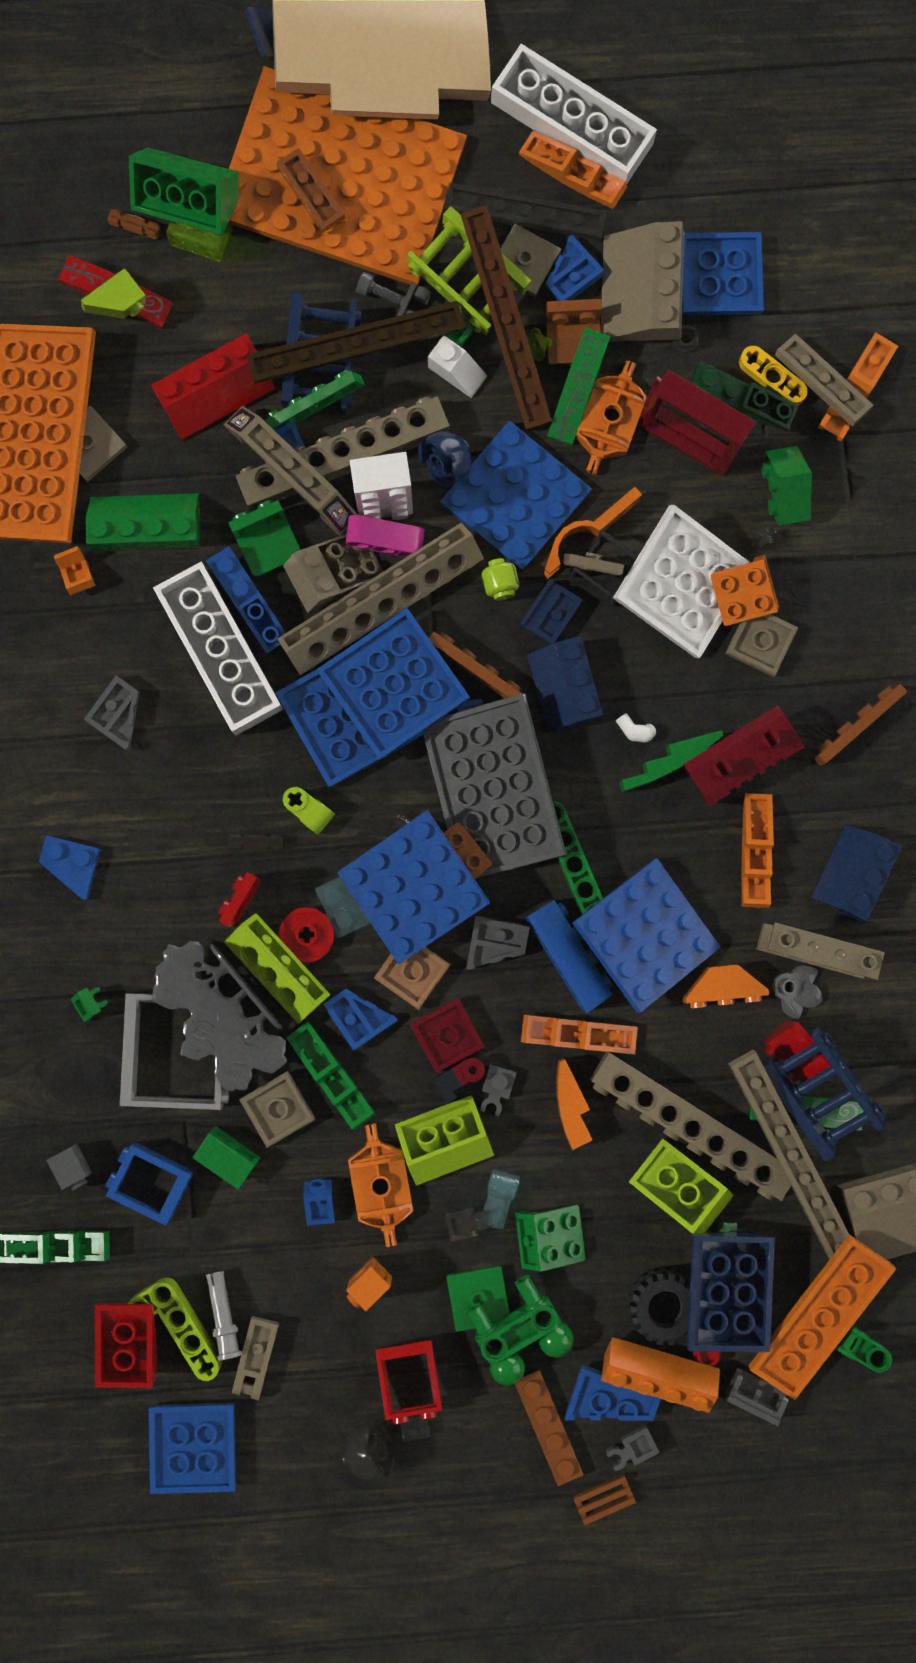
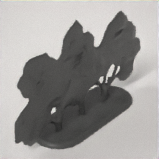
M189 941L182 947L168 944L167 949L163 951L164 961L156 967L154 975L156 984L153 987L152 1000L168 1009H189L191 1017L183 1023V1034L186 1040L182 1043L180 1055L194 1060L214 1055L216 1066L214 1074L227 1091H234L235 1089L246 1090L252 1078L251 1070L253 1068L272 1074L287 1063V1059L284 1056L286 1041L280 1036L268 1035L263 1031V1021L266 1018L277 1029H282L281 1024L222 952L213 943L210 944L212 952L220 961V966L214 967L204 963L205 952L199 942ZM195 962H200L202 966L194 967ZM206 971L208 975L213 973V976L207 980H201L196 978L195 973ZM227 973H230L242 987L240 992L232 998L223 996L218 987L219 978ZM214 980V988L210 989L209 982ZM248 995L261 1010L258 1016L249 1018L244 1016L241 1000ZM256 1026L257 1033L251 1035L250 1031Z

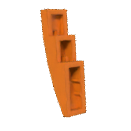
M532 131L519 151L521 157L543 172L611 209H614L627 189L626 181L603 172L601 165L579 156L577 149L538 132Z
M744 794L741 871L742 907L769 908L771 906L770 878L772 877V848L774 846L772 794Z
M524 1015L521 1042L635 1054L638 1027Z

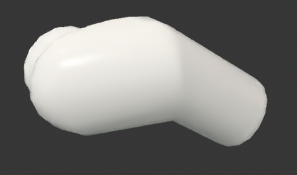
M627 713L616 720L626 737L631 741L646 743L651 741L656 735V729L653 725H635Z

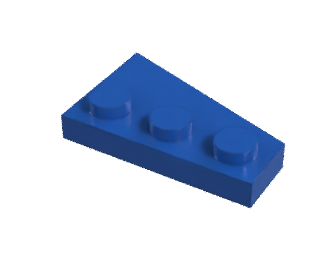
M581 1365L564 1415L565 1420H575V1418H590V1420L618 1418L624 1421L654 1420L660 1398L643 1395L637 1391L616 1387L610 1383L601 1381L602 1371Z

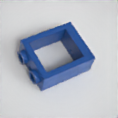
M135 1142L130 1148L126 1146L123 1149L118 1160L122 1164L118 1172H113L107 1181L106 1187L109 1190L106 1197L166 1226L171 1221L195 1171ZM135 1156L178 1176L161 1211L118 1191Z

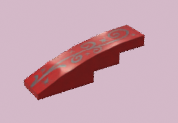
M69 255L58 281L87 296L116 274ZM138 285L146 297L145 304H143L145 306L144 309L135 316L161 329L173 302Z

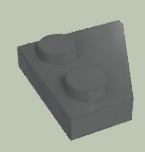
M115 676L84 720L128 751L131 747L140 692L118 676Z
M475 916L466 969L471 970L480 965L502 961L504 958L525 954L530 925Z

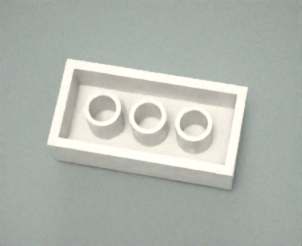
M406 452L350 460L354 494L359 515L377 519L392 517L393 520H402L408 518L409 514H413L411 481Z

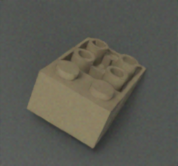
M347 534L294 552L283 567L307 613L335 603L381 574L383 570L373 551L346 545Z

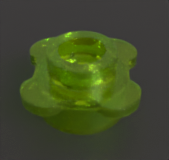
M533 328L530 330V336L527 339L533 357L537 361H541L545 358L546 350L552 346V339L541 334L539 328Z

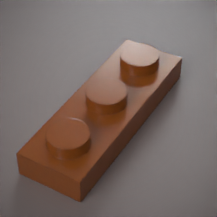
M299 148L276 162L277 168L322 233L345 219V214Z

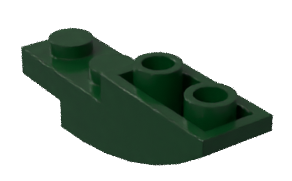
M702 361L697 363L690 383L757 423L785 431L789 430L799 406L753 382L746 384Z

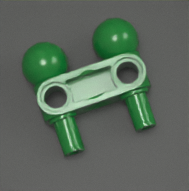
M524 1275L515 1281V1285L526 1304L501 1320L491 1323L480 1303H476L466 1310L477 1331L475 1340L481 1349L482 1355L490 1364L491 1376L497 1383L505 1386L517 1384L524 1375L525 1363L523 1358L517 1353L522 1348L538 1340L541 1350L546 1355L559 1358L565 1356L573 1346L574 1336L572 1330L561 1322L548 1296L540 1295L529 1275ZM540 1311L549 1312L546 1319H536V1315ZM497 1339L501 1341L500 1345L496 1348L487 1347L490 1340Z

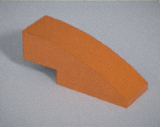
M562 1058L558 1060L556 1095L562 1126L572 1150L592 1141L580 1116L590 1109L566 1060Z

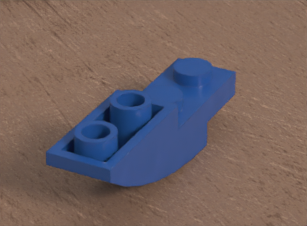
M228 546L206 560L265 652L268 653L281 645L277 639L286 634V632L231 548Z

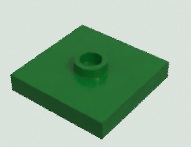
M501 1264L446 1274L456 1332L475 1328L466 1310L476 1303L481 1304L491 1323H495L509 1315Z

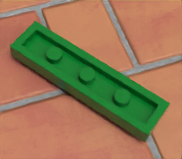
M343 371L337 374L335 380L329 384H320L314 387L312 393L306 397H297L289 402L290 406L283 410L278 409L270 412L264 421L273 430L293 422L297 424L365 385L361 375L355 372Z

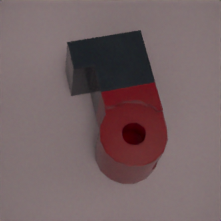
M468 1057L437 1075L433 1080L448 1104L457 1098L453 1091L468 1082L479 1081L485 1073V1068L479 1059Z

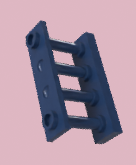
M292 293L287 344L322 336L306 334L304 330H300L301 320L306 321V318L349 323V328L360 326L361 310H356L357 300H351L350 312L307 307L308 304L303 303V294ZM351 360L345 361V365L331 364L304 372L337 375L343 371H350ZM296 374L283 377L281 407L283 408L290 406L289 402L297 397H306L312 393L313 388L299 387L300 384H295ZM353 392L336 401L341 403L340 414L346 415V407H352Z
M817 1027L812 1035L813 1044L783 1062L776 1061L771 1055L762 1061V1065L779 1098L826 1162L835 1156L837 1141L870 1121L877 1131L883 1129V1117H885V1114L877 1102L873 1103L838 1055L834 1049L835 1043L827 1032L823 1034L821 1029ZM822 1052L831 1066L803 1083L793 1085L787 1077L788 1072ZM838 1075L847 1089L815 1108L811 1106L809 1108L804 1101V1095ZM855 1098L864 1112L832 1131L829 1129L825 1130L820 1123V1118Z

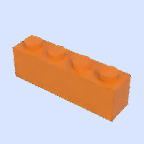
M612 1337L604 1355L601 1381L616 1387L637 1391L643 1395L664 1399L670 1403L691 1407L697 1411L710 1413L718 1398L720 1369Z

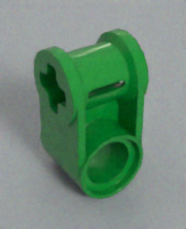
M855 1326L850 1328L840 1344L835 1348L848 1358L858 1361L877 1373L885 1372L891 1367L892 1356L890 1352ZM882 1351V1359L877 1363H872L870 1358L873 1352Z

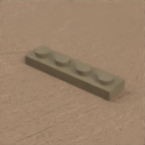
M796 334L777 349L775 356L852 427L871 411L873 404Z

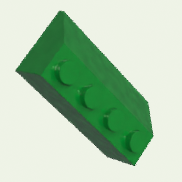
M145 148L129 155L131 210L211 233L224 234L239 199L238 171L152 148Z
M199 494L90 497L86 514V544L93 552L201 548Z

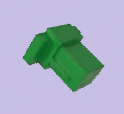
M736 1222L717 1223L718 1232L737 1230Z

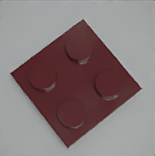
M459 998L410 1024L436 1073L485 1047Z

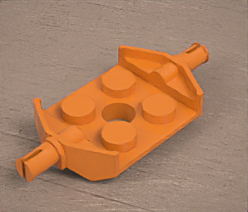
M625 361L622 373L619 376H605L595 381L575 437L590 453L591 458L586 468L588 473H590L593 464H595L592 474L596 475L600 462L603 459L626 456L647 398L642 389L632 381L631 377L636 367L634 362H632L629 371H627L630 361ZM607 409L617 410L619 418L615 421L608 420L604 414Z
M376 1123L371 1124L372 1134L370 1124L364 1125L367 1135L366 1145L348 1159L358 1221L369 1226L381 1228V1231L384 1232L385 1247L391 1246L389 1235L392 1246H396L395 1225L413 1212L402 1148L380 1142ZM381 1178L387 1181L389 1187L385 1193L379 1194L373 1190L372 1184L376 1179Z

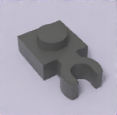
M489 1065L482 1091L489 1093V1096L481 1103L482 1112H485L487 1104L494 1103L496 1105L495 1116L500 1115L502 1111L500 1098L509 1099L517 1072L496 1065Z
M646 1424L622 1436L623 1446H611L606 1450L608 1457L614 1454L620 1456V1460L613 1463L615 1471L624 1468L629 1459L636 1466L660 1453Z

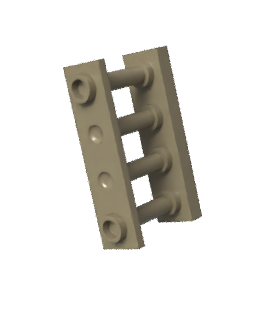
M774 922V925L762 924L756 950L861 979L868 977L878 980L885 953Z

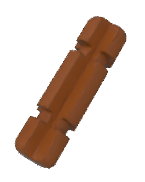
M111 209L108 215L109 224L118 228L123 226L125 230L140 235L147 234L146 237L152 239L159 237L161 227L156 222H146V219L128 213L123 215L122 211Z

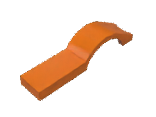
M876 332L847 378V381L865 398L868 397L898 345ZM829 407L818 428L829 431L837 436V440L842 441L850 428V424L834 409Z
M636 487L631 489L594 522L589 520L576 521L564 527L555 538L544 572L546 578L549 579L559 570L561 563L558 557V548L562 541L569 535L578 532L591 533L598 537L600 531L608 529L639 502L642 494Z

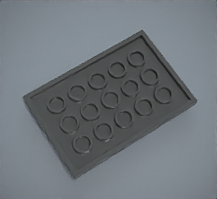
M519 694L442 717L423 731L447 830L457 822H460L492 862V866L477 878L567 855L526 694Z

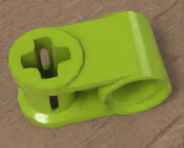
M299 787L289 788L283 795L284 806L317 835L321 833L335 815L334 812L319 800H315ZM299 793L302 794L300 800L303 802L302 805L298 806L295 804L291 807L290 795L297 796Z

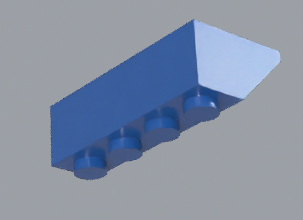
M555 900L525 917L581 1010L588 1013L613 995L610 991L613 985L605 972L600 975L595 967L599 963L591 949L587 951L581 944L584 938L575 926L571 928L566 920L569 917V913L561 902L556 904Z

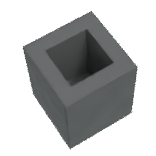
M78 1144L46 1160L61 1190L69 1186L72 1191L87 1183L85 1177L92 1174Z

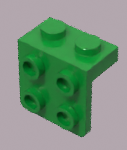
M272 500L263 502L257 507V510L250 513L241 512L233 517V521L228 522L254 577H260L282 567L294 552L300 550L278 500L275 502Z

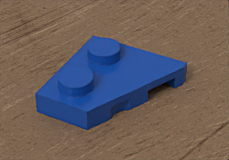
M570 235L562 255H559L555 263L554 271L550 273L545 283L546 290L556 301L573 300L604 276V269L577 239Z
M46 835L39 862L81 899L88 900L101 849Z
M347 989L323 1004V1007L353 1051L398 1021L395 1016L386 1013L376 1007V1005L365 1001Z

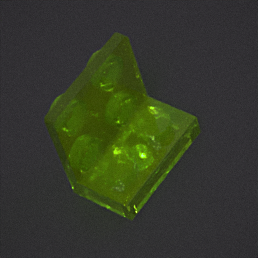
M170 222L166 233L171 246L221 262L234 225L228 223L224 234L219 235L191 227L184 223L174 224Z

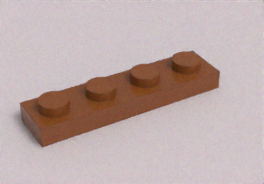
M433 631L429 637V640L441 655L503 699L522 694L519 692L521 688L509 679L506 682L497 676L499 672L488 664L484 666L475 661L477 657L465 648L461 651L453 645L454 640L445 633L441 632L438 635Z
M901 684L894 688L890 685L877 695L880 699L873 706L870 703L865 705L857 712L859 718L854 723L847 721L836 731L839 734L837 738L833 741L828 738L817 747L816 750L819 753L813 759L820 766L826 764L907 693L906 689Z
M536 1368L525 1373L522 1379L515 1385L555 1481L560 1486L584 1474L540 1369Z

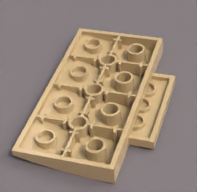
M272 0L275 92L330 94L331 115L438 119L439 99L488 100L491 92L485 0Z

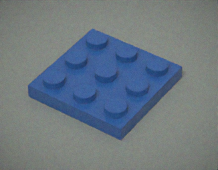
M761 232L684 233L682 316L761 315L764 311Z
M235 1402L150 1405V1494L235 1492Z

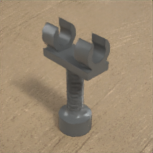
M366 272L362 273L356 287V293L365 297L369 293H373L381 298L383 297V299L385 298V300H390V302L400 305L401 308L397 316L413 312L408 310L412 299L427 305L431 297L429 290L414 283L411 284L406 296L400 295L395 291L393 292L386 287L383 288V286L376 284L374 276Z

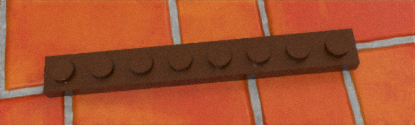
M484 205L460 214L525 428L529 429L551 422L550 411L488 206Z

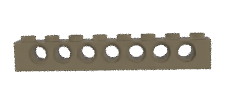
M438 396L434 398L424 397L418 400L414 406L409 408L405 406L398 407L391 412V415L383 418L380 416L373 417L367 420L363 426L345 428L340 432V435L332 438L325 436L318 439L315 445L307 448L300 446L294 450L309 464L316 457L323 458L325 461L321 466L312 467L329 482L351 473L350 460L405 452L418 447L421 441L433 433L450 431V425ZM415 418H421L425 423L421 427H414L410 422ZM389 428H396L400 431L395 437H389L385 434ZM364 438H372L375 441L370 447H364L360 444ZM341 447L350 450L349 454L345 457H339L335 453ZM266 462L264 465L256 468L255 466L246 467L240 471V474L236 475L250 512L257 510V507L263 502L269 500L273 502L281 501L298 494ZM265 477L274 479L273 484L268 487L261 486L260 482Z
M460 523L282 635L277 640L301 675L313 669L328 657L335 655L345 646L357 641L375 627L381 626L385 621L421 598L428 596L443 584L450 582L465 570L474 567L475 564L484 558L473 535Z
M605 1053L590 1077V1080L595 1083L592 1087L606 1097L609 1092L618 1097L616 1103L628 1111H631L632 1107L642 1113L639 1118L652 1126L656 1122L665 1127L663 1133L675 1141H678L679 1137L689 1142L687 1148L697 1155L701 1156L705 1152L712 1157L710 1163L725 1171L726 1167L735 1171L734 1178L748 1186L750 1182L760 1187L757 1192L770 1201L774 1197L780 1201L783 1200L791 1184L777 1158L611 1053ZM619 1076H626L628 1079L627 1088L621 1091L616 1090L614 1086L615 1079ZM642 1091H650L652 1095L651 1102L647 1105H640L638 1102V1095ZM669 1105L673 1106L675 1109L674 1117L670 1120H664L661 1115L663 1108ZM692 1120L697 1121L698 1131L693 1135L686 1134V1124ZM718 1135L722 1139V1144L718 1149L712 1150L709 1147V1140L713 1136ZM739 1150L744 1151L745 1160L741 1164H734L732 1159L734 1153ZM766 1165L769 1169L767 1177L758 1179L756 1176L757 1169L760 1166Z

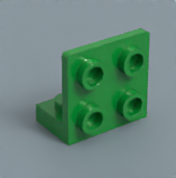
M578 1205L540 1213L530 1211L515 1213L522 1269L542 1272L585 1260Z

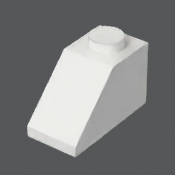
M444 335L428 356V368L470 398L473 397L487 378L485 372L463 348Z

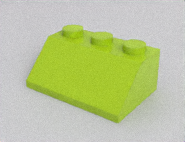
M472 1095L395 1124L408 1169L416 1186L494 1156Z

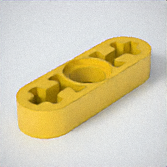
M749 346L744 349L739 359V365L746 374L765 389L797 405L804 401L808 390L802 380L760 347ZM755 355L757 357L756 363L748 364V357ZM765 362L767 365L764 367L762 373L760 374L758 372L760 366L762 367ZM769 370L777 371L780 374V381L777 383L769 382L766 378V372ZM785 379L788 380L786 386H784V388L780 390L779 388L782 386ZM797 388L799 390L798 396L790 397V390Z

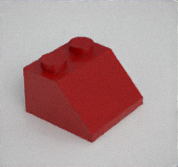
M786 1020L762 1041L767 1046L764 1050L768 1056L772 1055L776 1061L779 1060L781 1062L814 1043L812 1037L798 1022ZM822 1052L790 1070L787 1077L792 1083L798 1081L801 1084L831 1065Z

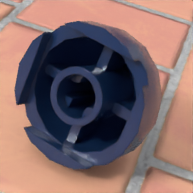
M438 431L419 443L418 453L421 463H427L431 469L427 471L428 475L442 487L448 488L451 485H455L467 475L470 469V448L466 440L450 431Z

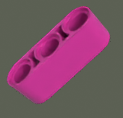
M351 515L348 520L346 545L407 557L423 547L425 530L417 526L362 515Z

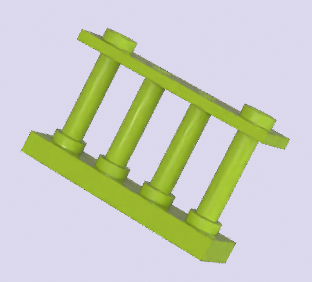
M450 206L443 214L442 223L444 224V230L419 257L410 251L407 254V263L409 264L407 267L416 277L422 276L450 303L458 301L461 313L469 319L468 322L475 327V331L477 333L482 331L487 336L491 329V324L487 321L491 316L488 303L479 313L467 303L482 286L479 274L471 280L460 294L447 284L473 255L461 215ZM457 236L464 242V248L438 276L427 264L452 237L455 238ZM502 254L513 292H518L522 296L529 289L532 280Z

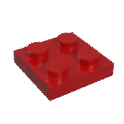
M248 872L245 876L240 875L232 888L236 891L231 900H225L218 912L221 915L219 922L228 927H236L262 879Z

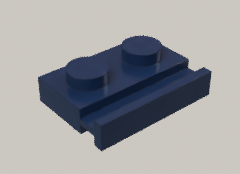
M549 579L521 621L520 626L528 629L532 634L548 644L556 643L583 599Z

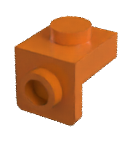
M78 546L54 555V560L61 571L66 590L70 596L96 586L89 564Z

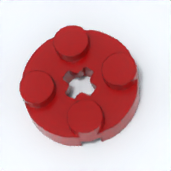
M309 907L299 908L291 912L282 922L279 929V939L300 962L304 963L317 961L328 954L335 937L334 927L327 915ZM304 927H309V930L315 934L314 937L310 938V943H305L303 938H299V933L304 932Z

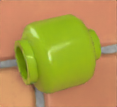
M504 558L489 561V567L485 568L481 573L486 594L494 597L495 601L514 597L515 592L520 587L515 565L505 562Z

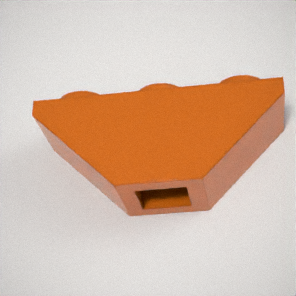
M739 965L706 967L684 994L682 1001L686 1004L690 1003L691 1008L707 1007V1001H717L718 1005L735 1004L734 999L745 998L746 1003L762 1001L761 996L769 995V990Z

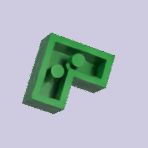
M797 446L765 451V462L761 463V472L763 478H767L769 490L772 492V499L768 500L770 516H774L778 526L810 521L812 472Z

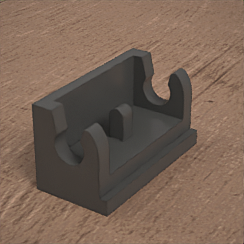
M737 1366L723 1392L728 1402L776 1426L779 1425L789 1400L786 1398L785 1393L767 1381Z

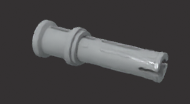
M224 1271L208 1274L206 1278L216 1326L212 1333L213 1337L217 1339L219 1350L217 1361L242 1356V1351L238 1348L236 1337L238 1327L232 1323Z

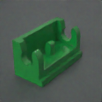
M217 1126L210 1131L193 1156V1159L236 1189L240 1188L261 1158Z

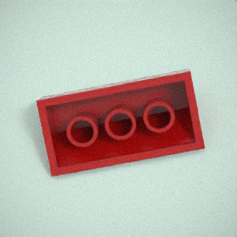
M247 333L151 385L181 441L237 412L241 406L246 407L276 391L271 380L254 384L246 355L257 351Z

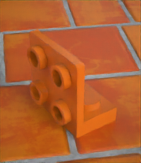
M765 555L754 557L753 562L711 574L712 584L725 626L778 612L779 605Z

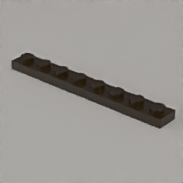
M455 301L247 354L246 356L253 382L257 384L464 331L465 325L459 303Z

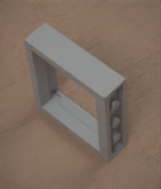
M127 993L125 996L120 1106L221 1110L224 1108V1103L229 1102V1091L223 1088L216 1075L214 1099L136 1096L141 1002H155L152 1000L153 994Z

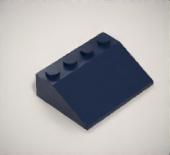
M749 1231L692 1235L688 1351L770 1352L775 1237L764 1232Z

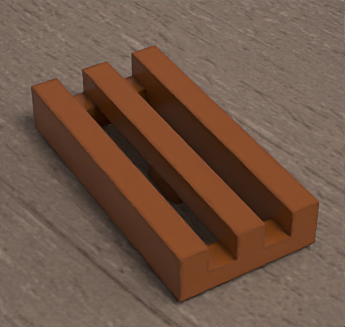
M624 1474L573 1496L584 1525L636 1503ZM621 1484L624 1487L615 1492L602 1496L599 1499H596L590 1503L582 1505V1501H585L609 1489H612ZM624 1495H627V1497H625V1498H622V1499H620V1500H618V1501H616V1502H613V1503H611V1504H609V1505H607V1506H604V1507H602V1508H600V1509H598V1510H595V1511H593V1512H591V1513L586 1514V1512H588V1511H590V1510H593V1509H595V1508H597V1507H599V1506H602V1505H604V1504H606V1503H608V1502H611V1501H613V1500H615V1499H617V1498H620V1497H622V1496H624Z

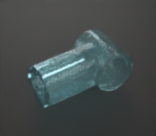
M496 1169L492 1170L481 1223L493 1228L504 1229L511 1200H514L520 1176Z

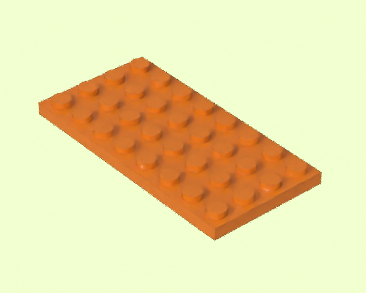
M0 324V539L71 544L96 331L93 328Z

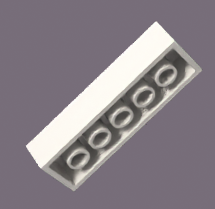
M520 44L492 86L491 103L534 131L577 149L579 156L601 165L603 172L626 181V185L654 143L656 128L523 44Z
M202 562L153 587L229 728L235 735L283 710Z

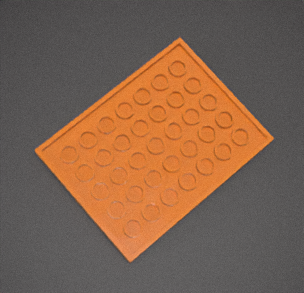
M264 66L229 167L230 170L239 172V199L228 224L409 285L414 283L418 286L421 276L419 278L416 277L408 269L407 254L412 251L419 257L433 242L467 135L421 119L331 115L330 94L275 92V70ZM298 148L345 214L344 220L324 233L320 231L277 168V161Z

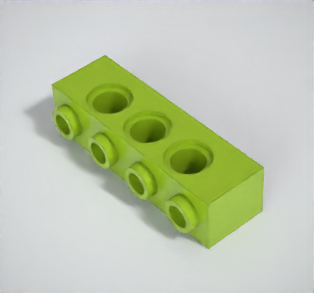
M257 913L243 922L224 942L298 1024L330 996L329 992Z

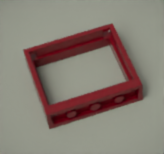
M669 369L663 377L658 375L655 379L640 415L644 418L641 428L721 476H724L756 422ZM666 402L731 442L727 446L662 407L663 403Z

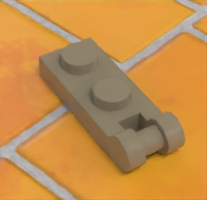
M252 1316L232 1394L239 1396L241 1393L251 1395V1399L259 1401L279 1326L278 1322ZM245 1376L256 1378L255 1383L244 1382Z

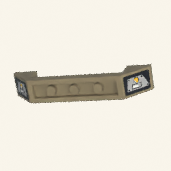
M241 406L224 424V427L243 445L246 443L319 512L321 519L339 536H342L347 531L349 516L357 515L341 494L262 418Z

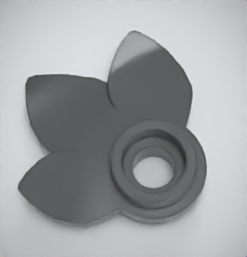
M800 965L795 967L791 973H781L774 979L772 988L775 995L781 999L782 1010L786 1015L799 1019L803 1007H816L822 1003V993L813 984L818 974L816 968ZM787 982H789L790 984L788 991L785 990V984Z

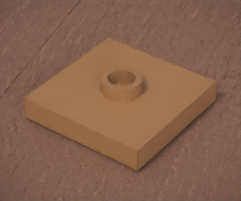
M424 947L399 965L392 954H390L374 979L419 1010L450 964Z

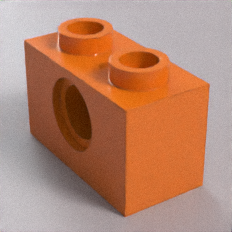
M372 1257L349 1279L346 1289L349 1293L347 1295L348 1300L357 1309L361 1306L367 1311L391 1287L392 1276Z

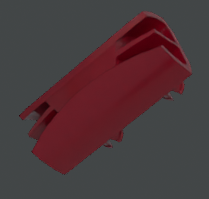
M777 705L684 763L683 766L687 775L691 776L694 780L695 787H698L701 791L703 800L707 805L711 806L729 795V791L733 788L738 789L742 787L741 783L744 781L750 782L753 780L752 776L757 773L763 774L765 768L769 766L774 767L777 765L776 762L778 760L787 759L803 749L804 745Z

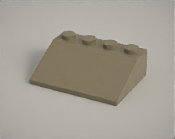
M682 221L655 222L604 236V276L602 277L600 333L609 335V342L681 339L685 236Z
M916 1163L836 1185L851 1236L886 1260L916 1252Z

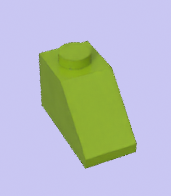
M124 268L81 300V307L85 313L124 319L128 315L133 317L144 309L145 306L143 304H145L146 295Z

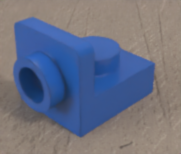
M315 1179L305 1182L303 1199L307 1226L335 1223L332 1181L330 1179Z

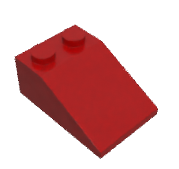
M96 1303L95 1388H153L157 1376V1338L153 1304Z

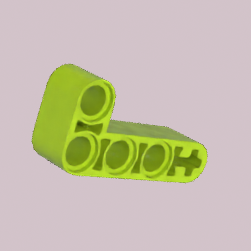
M169 1277L159 1279L137 1293L128 1302V1304H134L135 1302L153 1304L154 1315L159 1314L198 1379L210 1381L217 1376L222 1366V1360L217 1361L219 1351L174 1279ZM158 1287H167L171 1292V1297L168 1299L160 1297ZM172 1312H183L185 1322H176L173 1319ZM187 1336H197L200 1340V1345L197 1347L191 1346L187 1341ZM212 1362L214 1365L212 1369L210 1367L204 1368L203 1363Z

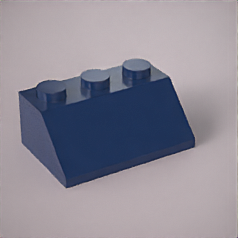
M581 636L550 644L526 655L548 733L601 719L603 712Z
M845 824L810 898L859 922L868 921L902 846L878 834Z

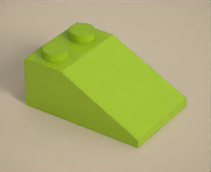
M664 1139L659 1142L629 1181L630 1184L692 1234H704L734 1196L725 1186Z

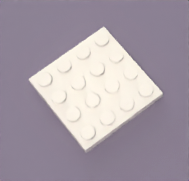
M669 505L613 599L693 657L700 658L723 621L712 584L711 574L749 563V561L678 507Z

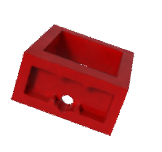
M432 1339L376 1349L385 1419H392L393 1424L409 1422V1416L420 1414L421 1419L437 1417V1411H442L443 1407ZM426 1353L434 1403L393 1409L386 1360Z

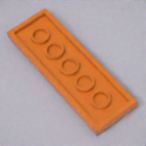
M849 1234L771 1335L770 1352H758L748 1365L750 1370L795 1400L896 1270L895 1266Z

